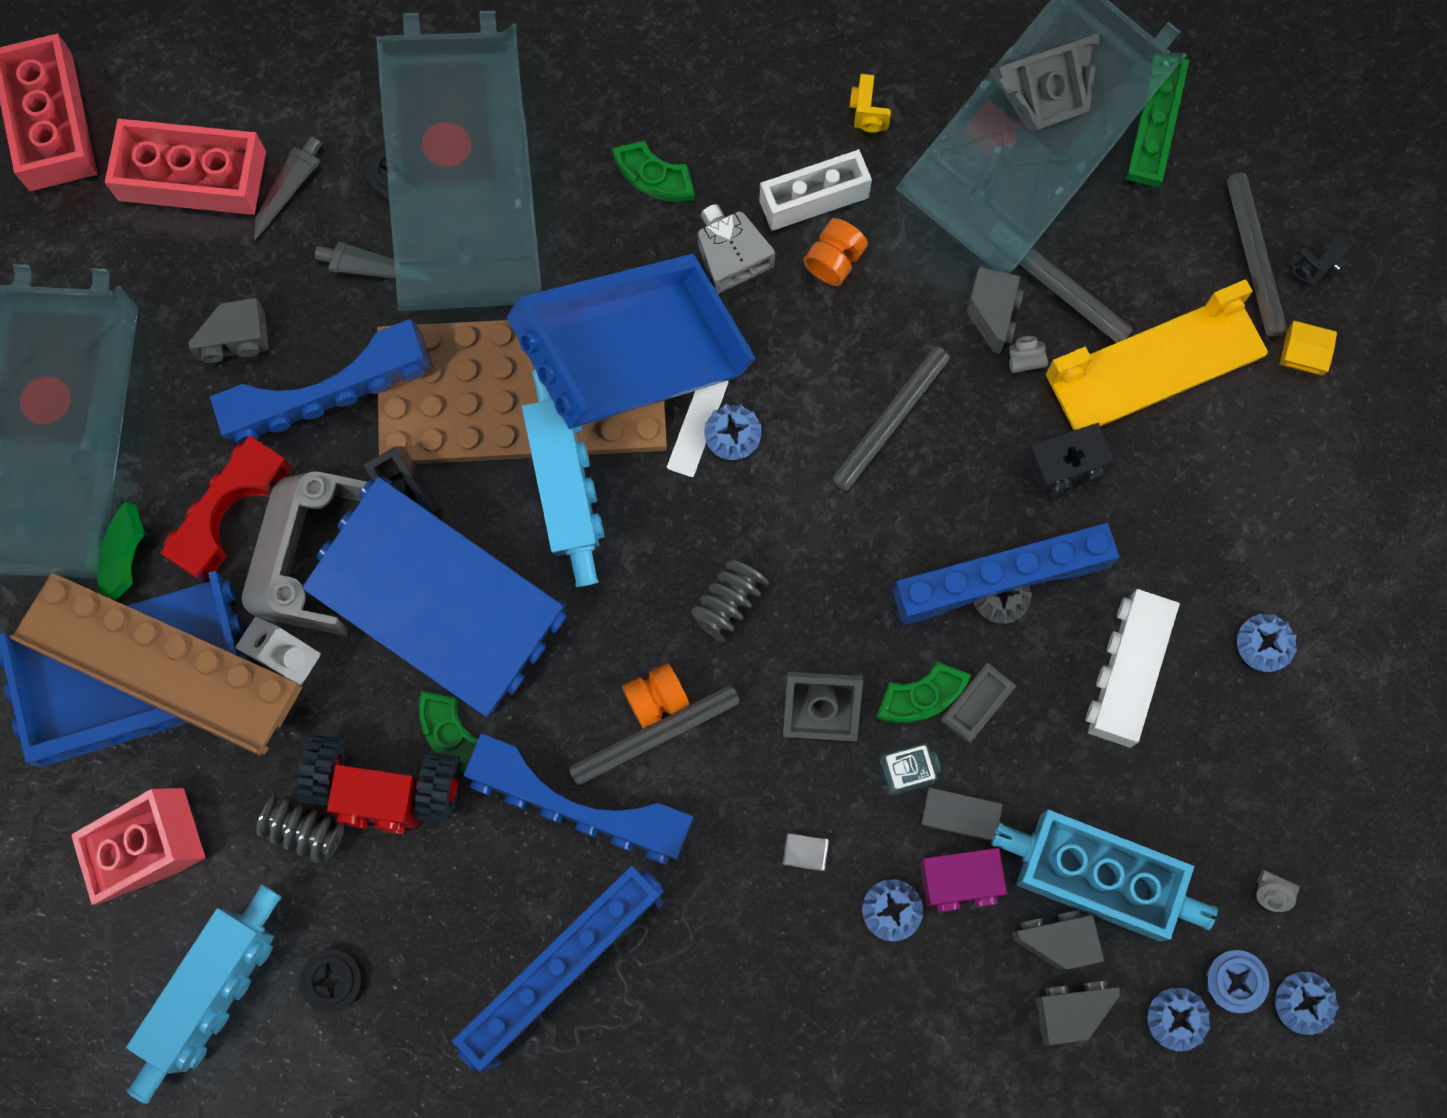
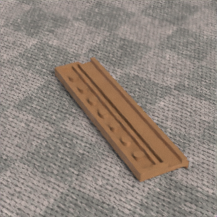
M51 573L15 633L13 635L10 634L8 637L24 647L259 756L261 754L265 755L268 750L266 745L276 727H281L302 689L298 683L54 573Z

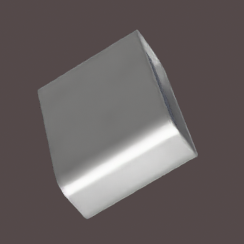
M787 834L783 865L825 871L829 840Z

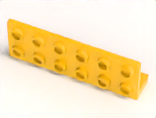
M1245 279L1214 292L1204 307L1092 354H1089L1085 346L1054 359L1046 376L1073 430L1099 423L1101 427L1265 357L1268 351L1244 308L1245 301L1253 292L1247 280Z

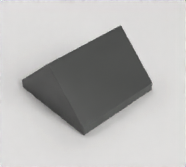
M787 672L783 737L857 741L863 676Z

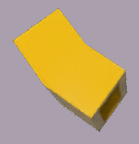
M1293 321L1286 332L1279 364L1323 376L1329 372L1337 332Z

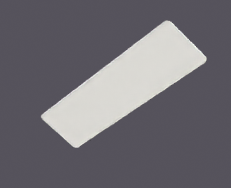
M728 381L695 391L667 465L669 470L690 477L694 476L706 445L704 435L705 422H707L713 410L719 409L728 386Z

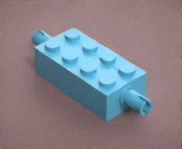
M533 370L532 375L534 377L538 402L523 405L522 410L551 551L557 556L570 555L576 587L596 584L599 581L596 576L592 551L600 547L598 539L605 538L601 517L599 514L593 515L591 503L597 502L594 482L591 480V477H585L584 468L590 467L588 452L584 442H578L576 433L583 431V428L579 426L568 429L563 418L557 413L554 402L546 387L539 381L537 371Z
M1051 810L1040 814L1035 832H1032L1031 835L1007 827L1000 822L995 830L997 835L993 836L991 846H996L1022 856L1024 863L1016 883L1019 887L1159 942L1171 940L1178 918L1204 927L1206 930H1210L1215 922L1211 917L1212 915L1217 916V907L1186 896L1195 867L1193 865Z
M261 884L243 914L220 908L216 909L126 1047L147 1061L131 1087L127 1089L129 1095L145 1104H149L151 1097L167 1073L186 1072L190 1068L194 1069L199 1065L207 1052V1048L204 1045L211 1034L214 1033L216 1035L226 1024L229 1018V1014L226 1011L234 999L239 1000L251 984V980L248 978L255 966H261L272 952L273 946L270 943L275 936L267 932L263 924L282 896Z

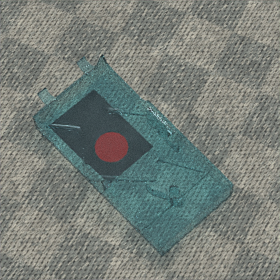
M1050 0L1014 46L1009 48L994 67L1090 34L1099 33V45L1092 46L1090 65L1096 66L1094 81L1091 84L1090 111L1039 130L1029 131L991 75V72H989L973 95L904 176L896 189L993 270L1009 274L1125 133L1127 127L1169 75L1187 56L1185 53H1170L1167 50L1168 46L1181 31L1168 22L1158 35L1153 38L1109 0Z
M480 11L481 33L420 34L419 13H403L404 35L376 36L398 311L515 305L519 297L541 292L527 131L523 114L517 52V25L512 24L504 32H497L495 11Z
M13 264L14 282L11 286L0 285V574L49 577L51 573L65 578L97 579L100 549L109 524L138 306L121 286H117L113 291H109L110 276L107 269L91 268L93 280L89 290L31 287L32 271L30 266Z

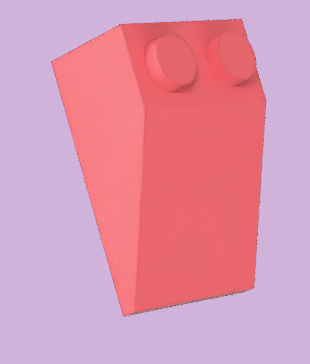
M184 788L150 789L71 834L92 905L104 903L175 875L206 858Z

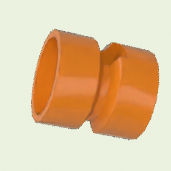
M833 218L820 234L819 239L821 242H815L803 262L806 268L818 279L827 284L839 286L851 271V263L858 261L867 248L868 242L865 236L853 225L841 219Z
M668 662L650 671L649 679L644 680L638 677L621 686L642 729L660 721L663 712L672 715L690 706L685 692Z

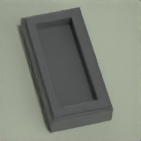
M987 663L940 721L970 744L1015 689L1016 685Z
M928 788L920 826L992 842L993 836L997 835L995 830L1000 822L1003 804Z

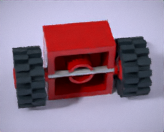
M313 734L309 737V741L306 742V751L302 753L303 760L299 766L300 775L297 780V784H299L297 788L298 799L303 803L328 806L327 811L337 816L336 822L358 829H367L368 823L375 824V828L382 829V832L404 835L405 829L416 830L417 820L448 824L449 820H451L452 812H454L455 800H457L458 795L457 788H459L460 782L458 781L461 765L459 756L435 752L426 753L425 759L422 762V769H420V777L416 780L408 775L346 766L344 761L347 752H345L346 743L344 739Z

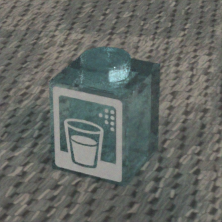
M927 743L885 754L880 760L891 796L932 785L938 780L936 774L941 773L937 754L935 751L929 752Z

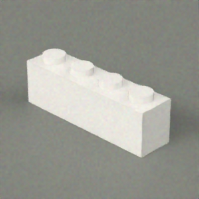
M1136 589L1129 598H1123L1117 614V618L1122 619L1119 632L1113 631L1107 646V652L1112 654L1108 667L1102 666L1096 686L1101 688L1098 701L1092 700L1086 715V721L1091 723L1088 731L1089 734L1130 748L1139 742L1180 603Z

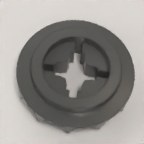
M1029 586L1008 591L1017 594L1006 599L1004 609H1002V603H1000V598L997 596H990L975 601L974 605L985 619L998 624H1007L1018 620L1025 614L1030 605L1032 592Z

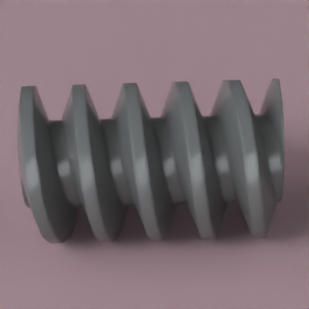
M728 560L726 563V568L729 572L721 571L718 573L717 578L720 584L711 583L708 589L712 596L704 594L700 597V602L704 608L693 606L691 609V613L697 623L707 633L721 642H726L720 632L722 629L731 632L735 630L729 619L731 617L738 620L744 618L738 607L743 606L749 609L752 607L746 596L748 594L756 597L761 595L755 584L760 583L766 586L769 584L767 579L757 570L736 560Z
M274 794L265 805L258 819L257 835L262 838L270 835L272 843L278 845L283 842L284 848L289 851L297 848V854L301 857L311 854V861L316 864L321 863L323 860L327 862L335 853L341 841L345 824L339 823L334 829H330L331 816L327 815L321 823H318V810L313 809L305 817L303 816L305 804L300 802L294 810H291V797L287 796L278 804L276 803L277 794Z

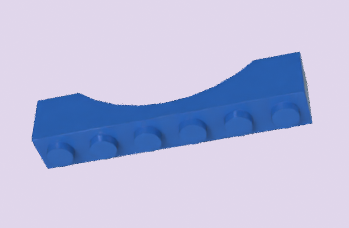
M409 319L376 332L367 348L353 363L337 375L319 384L284 391L258 389L241 384L210 396L221 435L236 445L241 442L244 443L249 435L257 440V436L268 432L284 431L291 426V423L301 419L318 418L324 414V410L332 407L351 405L358 400V397L368 393L378 394L390 389L392 384L399 381L416 380L422 377L425 371L433 369V365L421 330Z
M1105 523L896 581L892 592L902 624L907 625L1013 589L1052 580L1079 577L1111 568L1118 560L1119 554L1109 525Z
M482 733L463 775L466 780L471 781L469 788L488 796L494 790L506 795L504 802L525 810L527 804L542 809L539 816L559 824L565 818L577 823L575 830L595 838L598 832L612 837L610 844L627 851H631L633 846L639 847L647 851L646 858L663 865H667L668 860L676 862L693 819L691 815L660 803L622 811L600 810L576 804L556 794L542 783L526 765L517 747Z

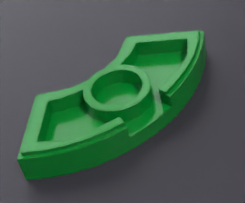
M646 141L612 148V154L618 169L627 181L641 192L665 201L685 202L695 200L687 164H670L660 160L650 151Z
M125 502L119 508L109 524L100 549L97 570L98 593L114 601L133 584L131 565L134 552L138 543L145 535L136 504Z
M936 662L931 672L918 682L904 685L889 682L876 719L892 723H914L929 719L941 713L956 701L968 684L971 674Z
M421 691L419 716L421 727L428 743L435 753L459 756L461 761L459 770L464 775L478 738L471 736L463 727L458 715V698Z

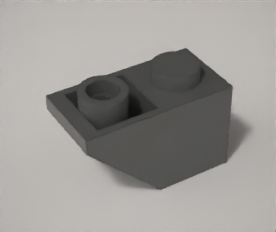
M979 267L974 279L967 313L992 351L1000 354L1004 343L1012 342L1016 322H1012L1010 319L1013 310L1019 311L1024 290L1018 289L1020 276Z
M257 298L220 303L188 342L189 349L198 361L207 363L219 362L223 360V357L235 355L253 357L258 355L260 351L269 350L264 309Z
M1080 910L1057 915L1059 922L1044 925L1043 918L1021 922L1022 930L1012 933L1015 942L1058 970H1067L1104 962L1093 915L1082 917Z
M1106 981L1083 983L1084 991L1069 993L1068 986L1045 988L1046 996L1036 997L1043 1045L1089 1040L1119 998V987L1107 988Z

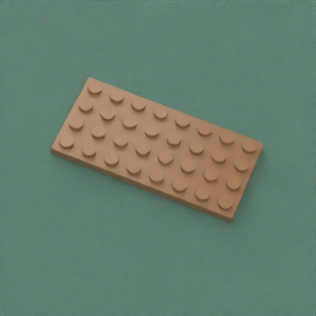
M496 320L416 325L421 330L433 369L425 371L424 375L416 380L399 381L392 384L387 391L378 393L379 456L393 447L404 446L414 464L532 458L522 406L538 402L534 377L532 375V371L535 368L528 355L521 349L519 339L509 321ZM391 326L377 327V332ZM663 400L582 425L583 431L576 432L578 442H584L588 455L667 451L665 402Z

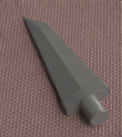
M310 136L302 149L293 147L282 170L255 218L254 241L276 217L311 172L319 165L320 160L314 156L322 143L316 138Z
M338 241L335 249L323 246L316 247L315 259L330 262L329 271L433 282L416 266L363 250L344 242Z

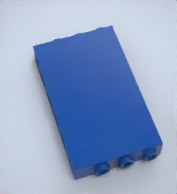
M694 253L521 296L506 317L519 339L521 349L528 355L537 371L539 381L546 387L554 402L557 413L563 418L568 429L738 378L756 359Z
M377 477L375 481L370 479L359 493L358 497L362 501L355 511L349 510L339 522L337 528L341 531L333 542L327 541L319 551L316 558L320 562L302 589L487 717L493 713L507 692L513 695L523 682L525 676L520 672L528 661L534 664L546 648V645L541 642L549 630L555 634L568 616L563 613L567 603L562 600H555L390 485L392 481L388 478Z
M216 571L208 573L210 582L128 606L252 662L249 656L235 648L240 640L239 636L244 634V628L240 616L233 613L231 602L236 599L233 586L229 579L225 580ZM6 633L0 634V666L5 669L7 682L4 683V692L8 702L13 704L15 714L11 721L12 729L15 736L21 741L25 763L41 768L188 723L9 639V635Z
M631 866L452 1040L459 1049L457 1054L472 1070L477 1068L479 1072L498 1068L503 1062L497 1056L652 904L658 909L664 904L660 896L664 891L654 877L646 869L639 873Z

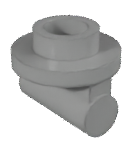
M1035 336L1020 337L1016 339L1015 344L1009 347L1010 369L1012 373L1048 366L1045 343L1037 341Z
M1262 870L1257 880V884H1259L1257 889L1258 902L1266 909L1274 912H1284L1292 909L1296 904L1300 886Z

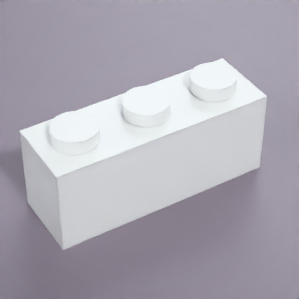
M856 150L760 183L759 201L771 231L869 198L872 179L860 150Z

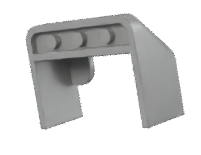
M315 471L284 477L275 483L270 494L242 593V604L251 615L261 619L347 637L349 629L337 617L303 610L306 592L302 589V584L296 579L289 577L307 509L323 508L332 501L334 496L362 501L358 496L367 483L366 481Z

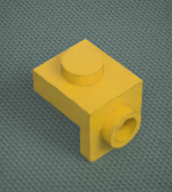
M861 74L859 87L852 86L850 108H856L854 128H862L864 131L871 133L887 131L891 109L871 107L874 75Z

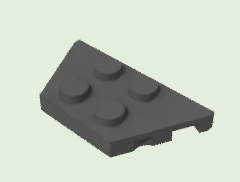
M1099 33L1090 34L990 68L991 75L1029 131L1039 130L1090 111L1091 84L1094 81L1096 66L1090 65L1092 46L1099 45Z

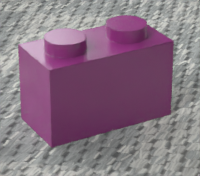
M999 848L924 858L920 861L927 907L937 906L938 913L960 910V902L974 901L975 907L998 904L997 897L1007 894Z

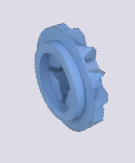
M725 404L722 408L713 410L711 416L705 422V440L710 450L717 456L727 460H739L749 456L758 447L761 440V423H759L754 411H749L742 404L738 406ZM730 419L736 428L742 427L743 429L738 432L737 444H735L730 434L722 433L728 430Z
M1260 613L1248 619L1241 626L1237 636V647L1241 657L1249 666L1259 671L1273 672L1291 663L1290 661L1297 651V635L1292 632L1288 621H1283L1276 614ZM1276 633L1277 636L1273 642L1276 649L1274 650L1269 647L1258 652V649L1261 647L1260 644L1263 642L1260 635L1263 634L1267 637L1270 634Z
M883 880L874 885L864 898L862 906L864 922L875 936L883 940L900 941L906 939L917 931L922 921V899L913 886L901 880ZM886 894H889L890 899H893L895 904H908V907L899 913V927L891 916L885 917L883 915L878 917L877 913L882 912L883 909L888 907Z
M1232 950L1221 954L1213 959V963L1206 973L1208 977L1207 990L1211 993L1216 1004L1232 1013H1247L1257 1009L1265 1001L1269 992L1270 981L1265 966L1256 956L1246 951ZM1247 970L1242 983L1249 994L1241 989H1234L1227 993L1232 983L1227 972L1239 975Z
M1312 972L1291 974L1281 982L1275 996L1277 1013L1282 1022L1294 1032L1304 1035L1323 1033L1326 1028L1335 1023L1334 1018L1336 1011L1339 1009L1335 996L1336 990L1330 986L1326 978ZM1303 992L1308 997H1320L1317 1003L1312 1006L1313 1014L1308 1009L1294 1010L1303 1001Z
M1166 989L1159 993L1149 1006L1147 1020L1150 1032L1158 1043L1170 1050L1189 1051L1203 1043L1207 1032L1210 1030V1011L1203 1003L1202 997L1188 989ZM1168 1007L1176 1012H1183L1190 1008L1185 1020L1189 1024L1188 1027L1191 1031L1182 1026L1168 1031L1174 1022V1017L1171 1015L1172 1012Z

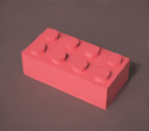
M57 33L0 47V104L15 175L29 191L98 175L73 56L60 35Z
M118 119L105 184L118 201L255 215L266 150L256 132Z

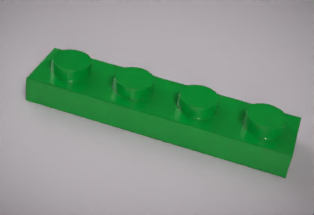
M1156 52L1152 61L1125 180L1160 187L1164 177L1190 60Z

